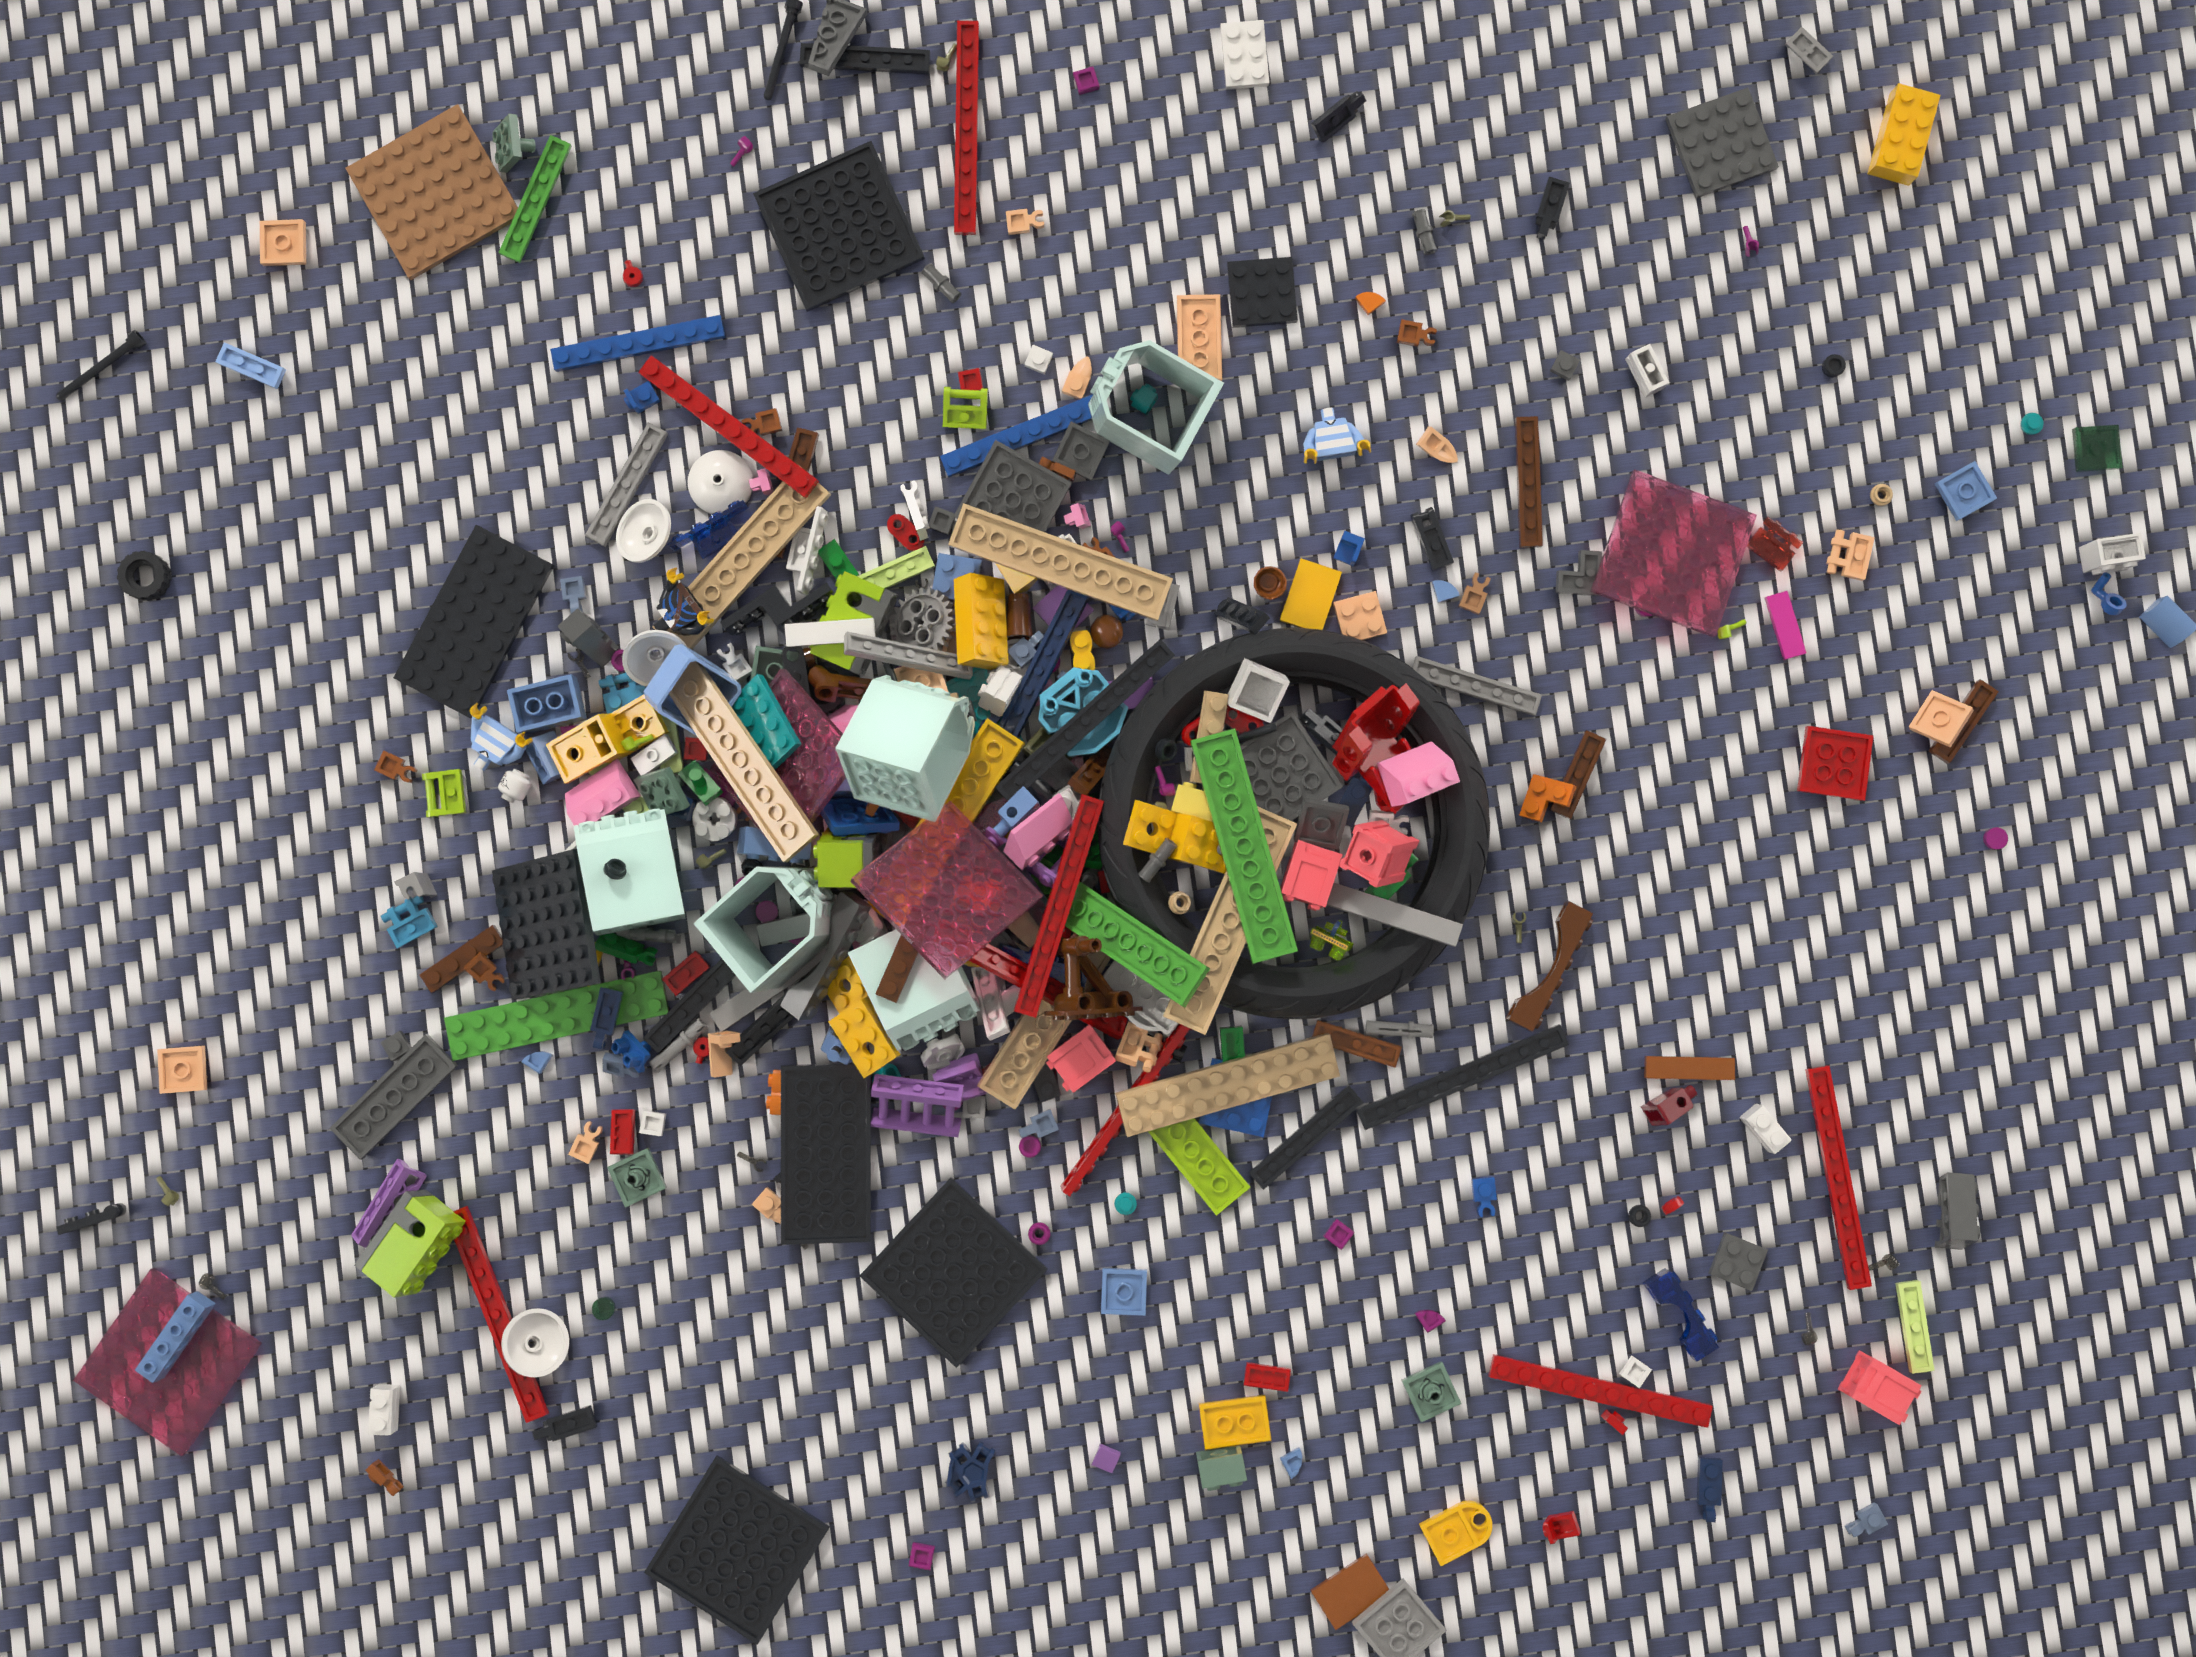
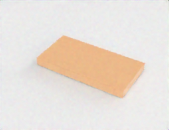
M1220 294L1177 295L1178 357L1222 381Z

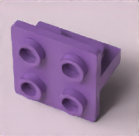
M977 1053L949 1061L950 1065L937 1069V1073L933 1074L935 1082L964 1085L962 1102L987 1093L977 1086L983 1077Z

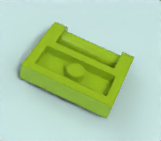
M944 387L943 427L986 429L988 389L981 388L980 391ZM951 398L980 399V406L950 403Z
M461 769L422 774V781H425L428 807L426 818L466 813ZM436 779L439 782L441 809H437L434 787V780Z

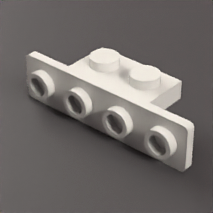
M819 506L816 507L812 528L802 527L793 537L786 569L801 573L797 591L803 595H808L809 590L813 587V572L818 566L817 555L819 548L823 545L822 534L824 527L828 524L827 511Z

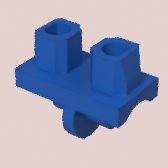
M627 1030L623 1031L622 1037L615 1039L611 1046L614 1054H622L624 1056L623 1064L627 1068L634 1067L638 1073L645 1071V1063L651 1056L649 1053L651 1046L646 1041L639 1042Z

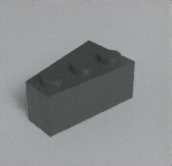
M578 608L558 625V628L562 631L560 636L568 644H571L578 650L581 649L602 668L611 660L612 655L616 651L621 650L593 618Z
M1947 1172L1939 1177L1937 1205L1941 1206L1942 1211L1941 1220L1936 1219V1227H1940V1241H1935V1248L1962 1250L1978 1242L1980 1238V1227L1977 1226L1979 1206L1976 1204L1978 1185L1973 1174Z

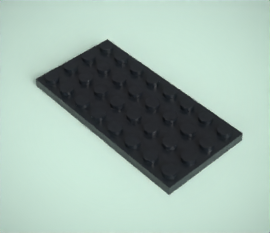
M475 525L393 678L472 719L470 708L475 703H478L477 708L480 706L555 565Z
M855 1064L781 1065V1245L871 1242V1075L863 1078Z

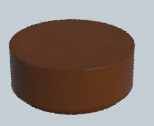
M808 647L804 648L805 663L808 669H811L817 664L813 654L810 653L811 649Z

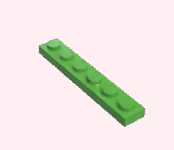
M550 135L498 252L500 255L521 263L572 147L570 143Z

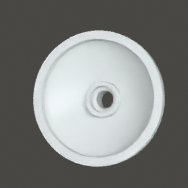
M715 450L702 455L693 464L688 476V489L693 501L705 512L713 515H728L741 509L749 500L753 491L750 488L749 480L753 479V475L748 464L739 455L726 450ZM717 476H721L722 478L719 483H715L714 479Z
M645 499L635 503L625 512L619 522L616 533L617 548L624 558L631 562L642 563L652 559L663 549L671 530V518L667 508L656 500Z
M649 630L634 636L624 648L622 655L624 670L633 681L647 687L673 647L679 644L686 646V644L678 636L667 631Z
M538 1308L529 1309L516 1315L506 1326L502 1336V1353L507 1364L516 1373L526 1377L545 1376L556 1370L564 1361L569 1348V1334L564 1322L553 1312ZM530 1339L534 1341V1346L532 1348L528 1346V1341Z

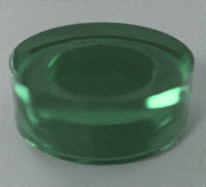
M601 1297L592 1305V1313L599 1320H607L615 1313V1303L609 1297Z

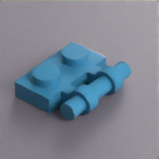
M626 672L616 676L611 674L606 676L605 679L598 680L600 688L608 686L610 688V693L602 694L607 714L644 695V690L646 689V686L637 685ZM628 681V688L618 690L617 684Z
M417 895L410 897V899H405L404 903L397 907L392 906L387 909L386 913L381 915L384 923L392 920L394 924L387 931L396 948H400L438 927L428 908L419 911L417 905L424 902L422 896L419 897ZM409 910L411 916L402 920L400 915Z

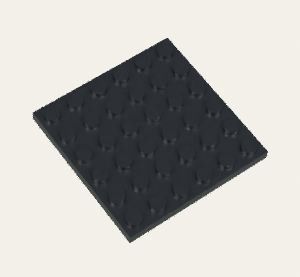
M872 141L753 193L807 312L925 259Z
M577 849L492 870V881L495 887L499 926L503 939L502 946L505 952L509 991L512 1000L600 984L601 980L593 930Z
M950 1177L859 1276L957 1368L1048 1268Z
M717 1455L644 1573L758 1645L830 1526Z

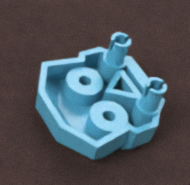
M1073 667L1040 694L1039 724L1048 735L1055 734L1103 691L1109 683L1098 670ZM1074 692V704L1063 701ZM1122 703L1066 753L1067 757L1095 754L1119 735L1128 706Z

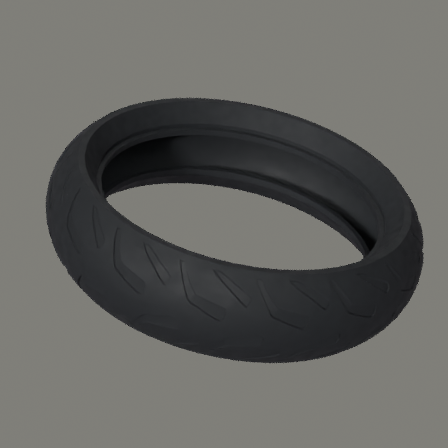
M1277 628L1259 631L1257 634L1247 633L1235 636L1194 654L1176 666L1145 695L1124 724L1107 761L1099 800L1104 801L1098 819V842L1105 878L1116 906L1190 955L1200 931L1184 914H1175L1170 910L1168 904L1170 894L1162 881L1159 871L1151 879L1150 883L1138 875L1150 860L1149 856L1151 853L1123 845L1135 800L1151 804L1152 792L1157 778L1155 767H1161L1163 763L1155 754L1157 743L1164 738L1176 742L1182 734L1184 727L1201 715L1204 691L1228 694L1244 658L1286 675L1290 683L1311 684L1334 689L1352 696L1361 702H1365L1381 686L1385 690L1391 685H1395L1400 689L1407 683L1420 701V704L1400 735L1407 740L1411 749L1428 742H1433L1453 760L1460 780L1456 784L1430 794L1434 822L1432 851L1421 886L1408 907L1460 924L1464 923L1480 888L1489 849V799L1484 774L1474 745L1452 707L1423 676L1391 653L1355 637L1319 629ZM1149 823L1148 826H1147V833H1148L1149 835H1150V823ZM1390 927L1378 939L1361 950L1339 960L1321 965L1280 967L1259 962L1252 964L1251 960L1240 956L1219 1004L1247 1014L1278 1019H1313L1353 1011L1372 1004L1408 984L1422 973L1448 945Z

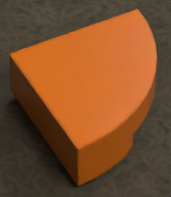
M1364 292L1355 297L1367 315L1386 302L1381 295L1373 292Z

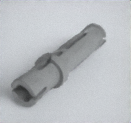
M698 1018L688 1029L682 1030L679 1033L680 1036L662 1052L649 1061L650 1066L656 1072H660L663 1067L688 1045L692 1046L694 1040L707 1030L708 1026Z
M1366 1021V1034L1408 1036V1039H1413V1037L1433 1038V1024H1414L1413 1021L1408 1023Z

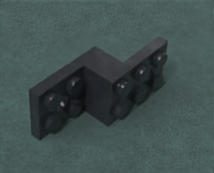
M825 583L790 606L782 592L775 585L720 623L729 634L740 635L747 630V625L752 622L758 623L765 618L764 614L768 613L776 627L783 633L785 632V624H795L803 619L805 621L816 615V610L821 607L827 608L826 605L829 597L835 595L828 583Z

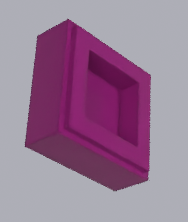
M1094 66L1073 72L1079 95L1100 89Z
M1336 1218L1323 1237L1342 1250L1355 1232Z
M913 1542L909 1567L931 1570L935 1546Z

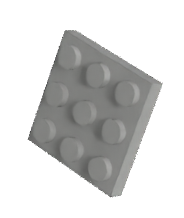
M1404 1578L1352 1621L1354 1627L1380 1657H1416L1447 1631Z

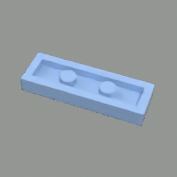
M225 342L215 361L226 368L275 389H278L286 372V369Z

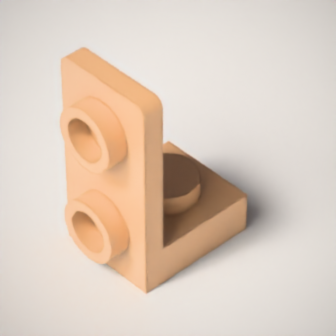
M722 1031L708 1034L711 1077L716 1078L733 1074L732 1058L724 1049L732 1047V1043L740 1042V1033Z

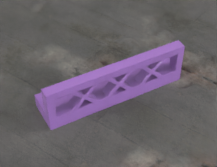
M397 1159L351 1235L356 1243L366 1248L372 1236L382 1226L384 1216L390 1214L395 1207L394 1199L404 1194L405 1191L419 1190L427 1175L410 1168L405 1161ZM409 1174L418 1177L414 1184L406 1187L405 1181Z

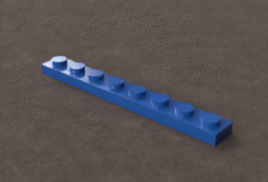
M721 315L552 348L550 351L554 370L559 372L726 337Z
M1093 394L941 455L940 458L948 478L982 465L995 440L1016 451L1066 431L1070 422L1081 425L1093 420L1088 406Z

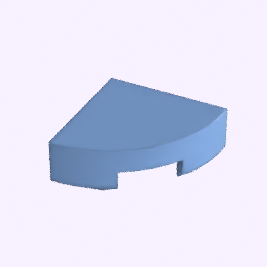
M1442 580L1432 581L1438 603L1460 596L1458 590L1449 582Z
M543 1051L535 1052L526 1056L521 1062L541 1074L553 1054Z
M1300 1447L1280 1457L1291 1479L1298 1474L1302 1465L1303 1456Z

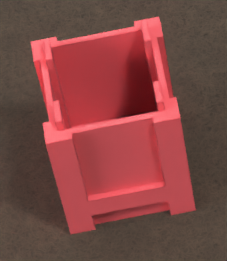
M1384 820L1355 825L1352 832L1354 835L1345 857L1341 859L1339 867L1353 871L1367 879L1369 884L1374 887L1403 881L1411 854L1417 848L1420 840L1413 836L1408 837L1390 827L1389 823Z
M1300 840L1295 842L1280 886L1283 900L1290 903V901L1293 902L1295 899L1307 903V908L1314 911L1326 907L1343 854Z
M1087 1025L1053 1050L1047 1056L1049 1061L1046 1064L1051 1070L1055 1067L1063 1078L1062 1086L1066 1091L1071 1090L1074 1093L1116 1062V1059L1091 1025Z
M1860 1350L1855 1356V1360L1844 1380L1838 1387V1390L1898 1425L1906 1421L1908 1414H1906L1907 1409L1914 1397L1918 1399L1922 1392L1920 1384Z

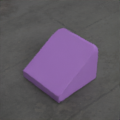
M1099 1444L1091 1465L1113 1473L1121 1453L1113 1448Z

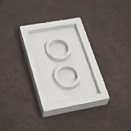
M1264 20L1221 23L1220 30L1226 90L1269 86Z

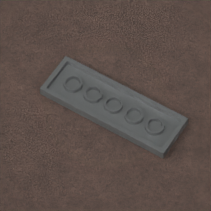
M425 1034L330 1129L361 1160L458 1065L455 1061H452V1058L428 1034Z

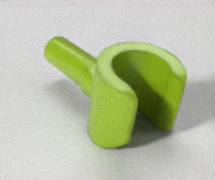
M1743 619L1737 623L1718 628V638L1732 637L1731 630L1746 625V620Z
M650 734L634 741L632 736H629L621 744L625 750L634 751L639 745L654 739V737Z

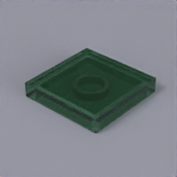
M2119 425L2075 427L2072 429L2076 472L2123 468Z

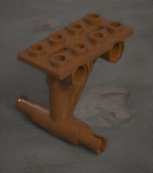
M1078 936L1067 939L1061 937L1056 956L1064 957L1066 988H1063L1064 993L1058 994L1055 997L1054 1011H1044V1016H1052L1053 1020L1135 1016V1011H1143V1006H1133V998L1128 991H1113L1087 956L1090 952L1097 953L1101 950L1102 944L1098 938L1089 939L1087 936ZM1080 970L1096 992H1084V988L1081 987Z

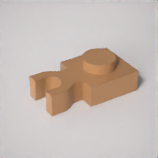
M1475 572L1472 577V587L1466 586L1458 607L1479 615L1488 594L1483 592V588L1489 584L1491 578L1486 577L1484 583L1481 584L1477 581L1479 573Z

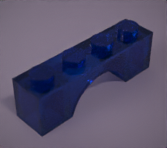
M1664 1268L1645 1280L1643 1284L1655 1302L1658 1304H1675L1682 1310L1685 1318V1328L1679 1340L1689 1356L1698 1362L1719 1348L1716 1343L1718 1338L1711 1328L1707 1329L1703 1323L1706 1319L1699 1309L1695 1310L1692 1306L1693 1299L1687 1290L1683 1291L1679 1283H1681L1678 1275L1674 1271L1671 1272Z

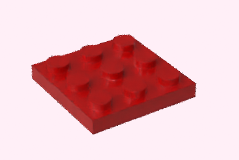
M1806 726L1797 791L1865 801L1874 735Z

